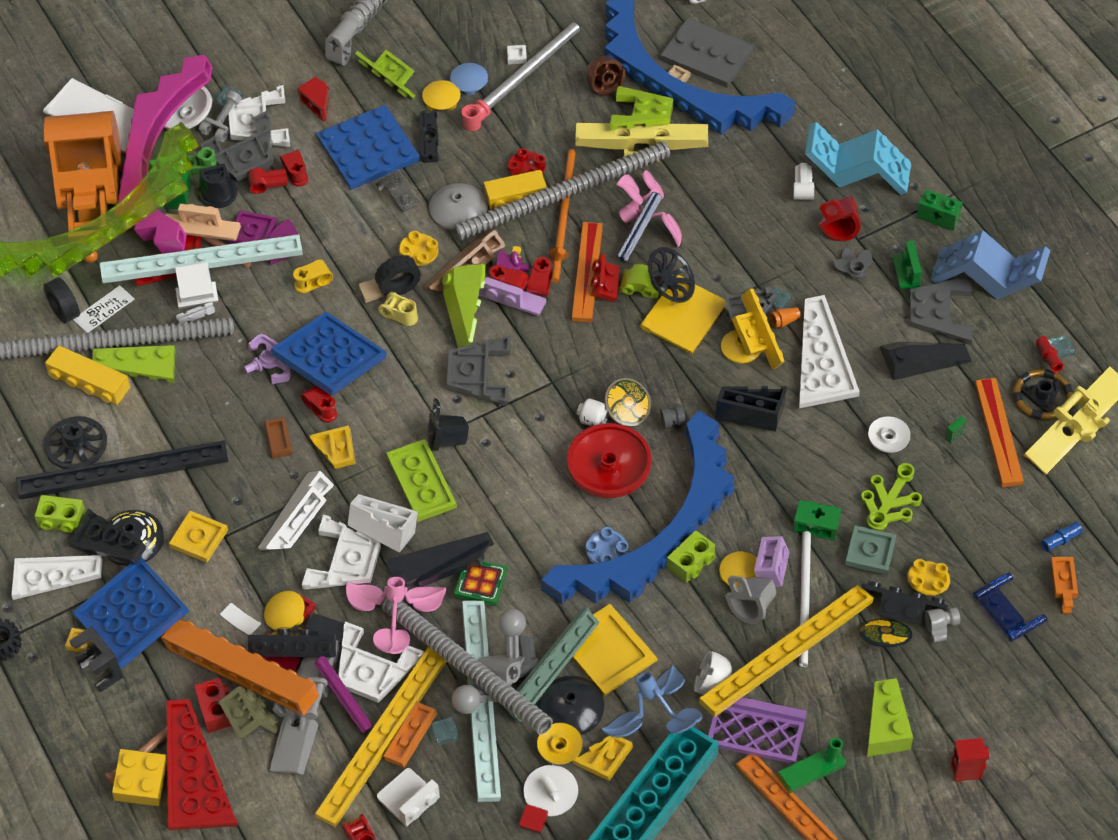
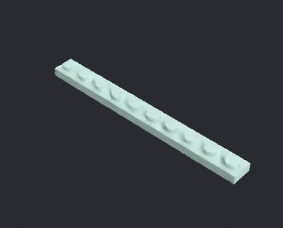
M293 235L100 263L102 282L109 283L176 273L175 268L206 262L209 268L298 256L303 255L300 236Z
M462 601L465 651L477 660L489 656L484 601ZM467 678L468 685L473 686L477 690H479L476 683L472 682L471 679ZM487 701L480 703L477 710L470 713L477 802L500 801L501 799L493 702Z

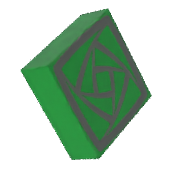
M964 417L957 418L947 427L945 440L950 444L965 432L967 420Z

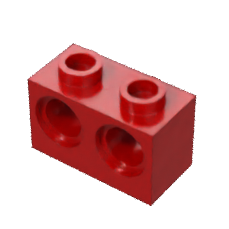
M217 678L194 685L207 732L210 733L232 726L219 704V701L229 694L227 684L222 686L221 679ZM219 712H222V713H223V714H221V715H219V716H216V715H215L216 713H219Z

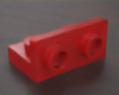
M601 254L598 260L595 259L592 265V271H594V276L590 283L592 296L615 302L618 294L620 266L606 262L605 254Z

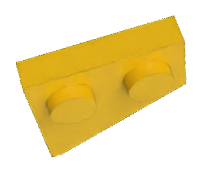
M608 736L602 742L589 747L590 751L577 757L572 762L574 765L610 781L633 748V744L622 737Z

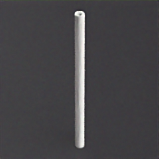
M808 531L802 533L800 626L809 620L811 533ZM808 650L799 656V666L801 667L808 666Z

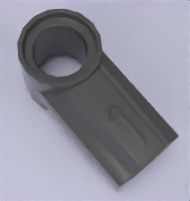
M527 635L518 637L519 656L525 658L520 668L518 680L526 679L538 664L533 637Z

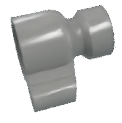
M957 607L949 608L947 611L942 609L925 611V622L928 631L931 633L932 642L936 643L947 640L948 624L951 626L960 624L961 619Z

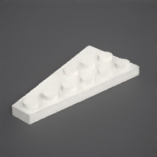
M825 295L805 299L799 408L858 397L860 391Z

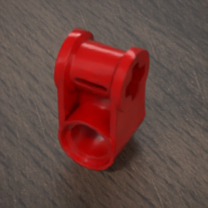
M299 149L280 155L283 168L286 169L291 183L296 187L306 185L308 175Z
M540 257L535 260L527 283L528 293L548 296L552 276V263L550 259Z
M495 265L489 270L491 279L523 289L524 292L529 279L525 272L501 265Z
M317 385L301 394L304 404L321 421L330 423L337 418L334 398Z
M360 814L359 818L349 823H342V828L348 840H376L363 814Z

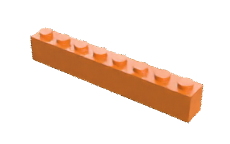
M180 619L161 637L167 650L302 716L307 713L319 697L316 684L311 679H304L293 670H285L274 661L268 662L259 654H252L240 645L235 646L224 637L220 636L218 638L207 629H200L188 620L185 622Z

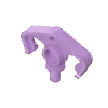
M264 334L257 335L248 343L249 351L252 352L258 349L260 344L266 345V350L262 351L259 360L255 357L252 363L243 367L246 374L254 370L263 371L262 367L267 369L279 367L284 372L271 375L272 384L289 381L291 378L290 367L271 355V348L277 345L278 342Z

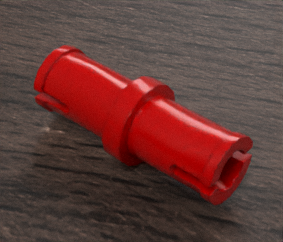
M1046 336L1039 337L1035 344L1042 353V359L1048 363L1053 373L1062 371L1064 364L1059 359L1056 348L1051 346Z

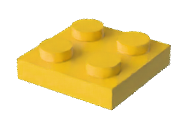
M189 511L169 542V546L171 549L208 563L227 533L228 527L218 521Z

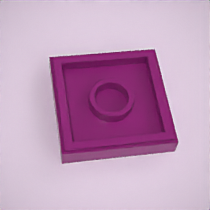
M239 210L235 222H239L241 228L235 241L227 240L228 245L268 239L277 225V217Z

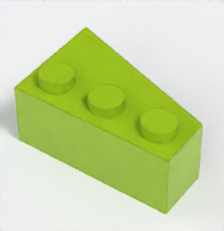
M897 678L876 681L872 698L867 757L911 750L913 735Z

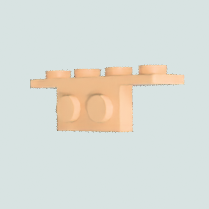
M180 204L178 208L179 215L165 214L178 222L187 235L235 241L241 228L239 222L223 221L218 208L211 206L203 207L193 204Z

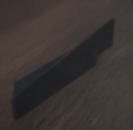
M485 532L390 558L386 562L391 576L404 579L405 587L415 581H418L420 587L480 565L485 559L484 553L487 548L493 546L494 542L490 534Z

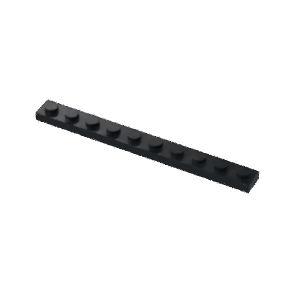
M225 440L17 477L18 497L20 500L229 462Z

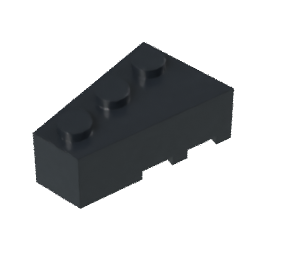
M722 386L717 399L715 418L776 432L786 401L787 386H781V389H768V386H761V389H748V386Z

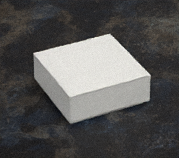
M526 45L507 46L508 64H525L527 62Z

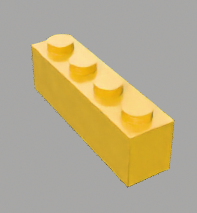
M59 345L45 362L48 375L51 378L66 382L70 387H77L88 395H95L106 403L118 405L131 388L127 375Z

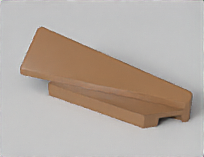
M495 229L483 231L427 282L423 288L425 290L443 292V276L453 267L475 264L486 265L495 257L493 253L506 245Z

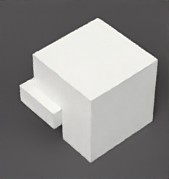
M207 262L175 268L179 287L175 288L179 309L202 306L207 302L219 303L215 281L211 282Z

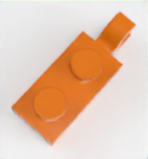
M1051 557L1055 598H1062V613L1071 614V608H1073L1072 598H1077L1078 596L1074 558Z

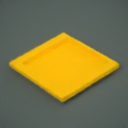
M611 604L593 614L600 623L572 657L577 666L604 695H607L658 661L654 653Z

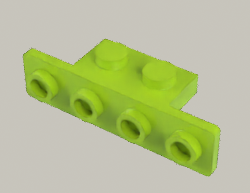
M388 50L382 53L375 64L357 51L355 53L360 58L358 62L366 68L371 66V71L379 78L384 76V81L392 88L396 85L398 87L397 91L405 98L409 95L414 99L415 95L404 86L415 72L412 68Z

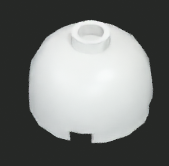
M709 651L699 667L702 670L700 677L696 675L694 691L704 695L732 675L731 663L719 653Z

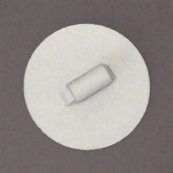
M546 765L537 768L528 776L524 784V797L527 804L548 810V816H557L567 812L574 805L578 796V785L575 777L567 769L556 765Z

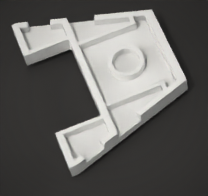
M283 85L276 87L277 90L272 92L264 91L261 93V96L253 99L248 97L241 100L238 105H233L228 113L232 140L243 141L258 133L252 118L265 112L266 105L285 103ZM288 128L271 130L272 145L290 147Z
M323 515L318 530L319 535L339 538L329 572L307 568L302 588L307 590L344 586L347 583H371L381 543L359 531L355 532L347 528L341 522L337 523L331 520V517Z
M345 622L339 677L350 692L379 703L415 667L424 651L408 646L402 652L398 662L394 663L356 648L364 633V628Z

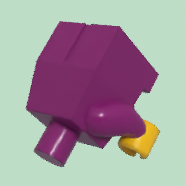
M513 246L512 254L510 255L506 254L505 251L499 250L496 265L523 272H529L530 264L522 263L521 256H518L520 255L521 247Z

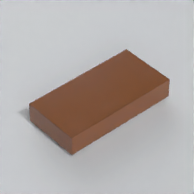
M285 417L265 421L272 459L293 455Z

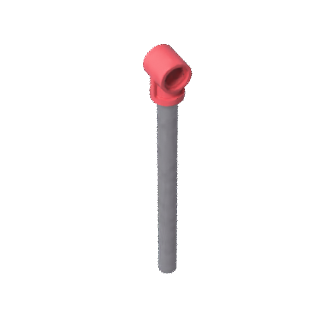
M572 22L483 101L479 99L474 104L464 106L462 109L463 128L467 131L478 130L481 127V121L490 115V109L580 31L579 26Z

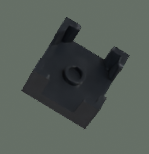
M91 626L71 639L70 644L77 649L88 641L89 648L77 655L75 659L81 669L89 666L95 676L104 670L107 671L109 675L95 684L98 690L102 692L122 679L123 676L116 655Z

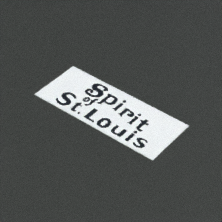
M119 285L73 320L89 333L132 302L134 298Z

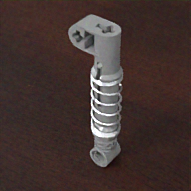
M356 0L354 6H351L349 11L344 13L339 25L326 38V59L345 66L351 56V38L363 30L388 0Z

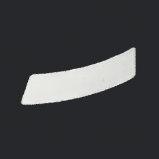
M230 603L220 613L228 622L248 635L252 634L261 625L260 622L248 616L233 603Z

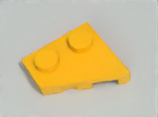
M349 426L310 435L313 444L335 469L356 464Z

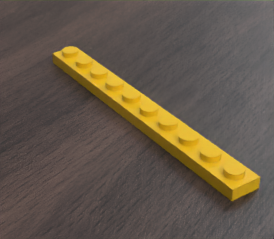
M856 585L700 697L699 704L713 717H716L872 604L873 597L862 587Z
M430 647L426 649L315 813L316 818L333 827L337 826L382 759L415 703L421 701L447 662Z

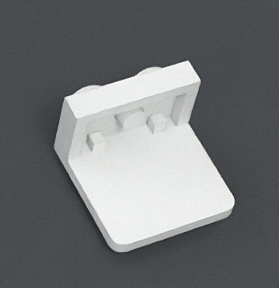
M410 768L405 769L377 794V799L406 827L440 798L438 784L433 780L426 783Z

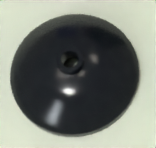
M563 676L554 679L539 698L537 707L552 718V724H569L577 729L580 735H584L593 730L601 721L604 713V699L599 688L588 679L579 676ZM568 697H573L574 699H573V700H568L567 698H568Z

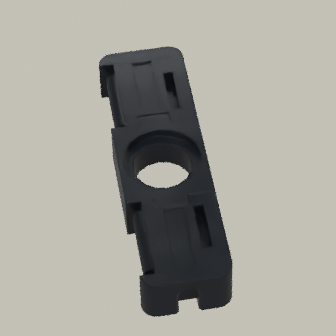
M431 110L430 113L426 111L420 112L421 159L423 163L439 161L437 111ZM427 134L434 135L432 139H427L424 136Z

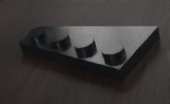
M89 508L68 542V545L73 549L137 565L146 549L143 542L122 531L116 525L109 523L105 518L100 515L98 516Z

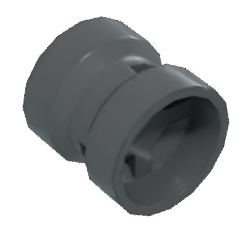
M682 405L674 406L672 409H660L664 429L671 428L672 425H685V414Z

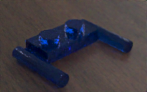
M1008 572L973 592L975 599L980 601L1005 634H1007L1009 640L1013 642L1046 623L1048 618L1045 614H1042L1030 622L1024 623L1025 619L999 589L1013 580L1012 574Z

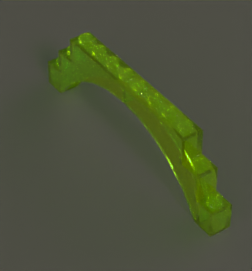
M182 122L166 131L161 151L153 167L142 182L124 200L93 221L67 233L46 239L28 242L0 241V276L3 277L19 267L29 278L46 267L53 277L56 278L185 192L187 187L181 176L193 168L187 154L199 147L192 132Z

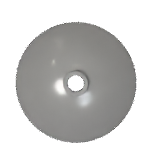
M455 183L444 186L434 193L429 203V212L432 220L439 227L455 231L454 225L456 223L459 225L461 221L466 222V219L471 220L472 217L476 218L479 214L487 213L488 202L483 192L469 184Z

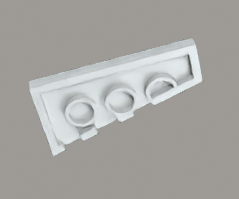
M100 555L16 558L12 598L15 600L99 579L102 572V557Z

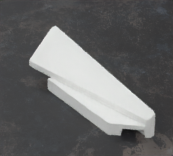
M321 471L306 474L258 548L260 550L284 549L293 546L325 503L326 499L323 496L334 486Z

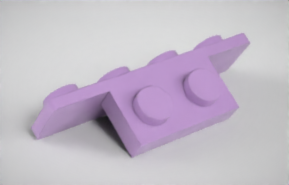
M488 277L485 278L484 288L480 289L478 294L481 297L536 316L540 315L546 304L545 298L523 292V289Z

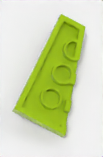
M175 345L93 349V361L118 372L128 373L132 377L140 375L149 377L151 380H158L159 378L165 379L169 383H174Z

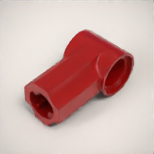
M253 168L248 172L249 187L252 193L260 194L265 192L267 188L288 186L286 169L265 171L262 168Z

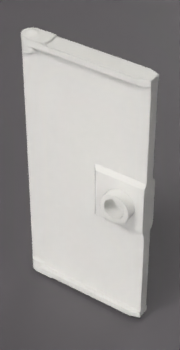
M72 78L44 108L43 112L49 116L114 111L119 130L121 151L126 154L134 109L123 104L121 101Z

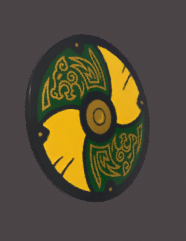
M890 619L870 620L865 622L859 630L860 636L865 641L880 647L905 645L910 642L913 635L907 625Z

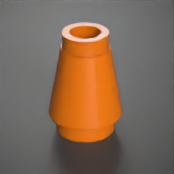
M797 307L774 309L769 314V321L773 328L781 329L800 319L801 314Z

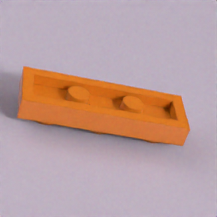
M416 702L383 755L384 759L405 768L437 715L436 709Z

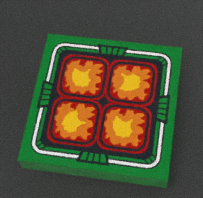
M483 561L478 566L462 571L454 593L455 598L469 601H484V604L497 606L508 572V566Z

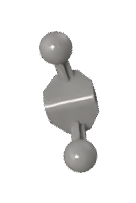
M507 609L498 618L499 630L506 635L507 655L486 656L478 659L482 665H485L491 672L495 673L510 686L519 679L520 668L525 661L523 656H519L518 635L525 630L526 618L517 609ZM462 685L452 695L454 708L463 714L474 712L480 703L498 701L479 686V690H477L473 686Z

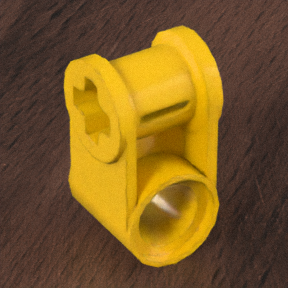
M316 260L295 269L293 272V277L296 280L294 288L299 293H308L311 290L329 284L333 280V274L323 260Z

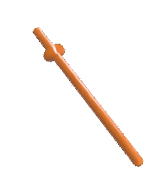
M574 149L568 151L565 182L573 177L576 154ZM565 197L564 200H561L556 246L548 253L549 257L554 260L551 276L553 283L559 282L561 261L568 258V253L563 246L570 197Z

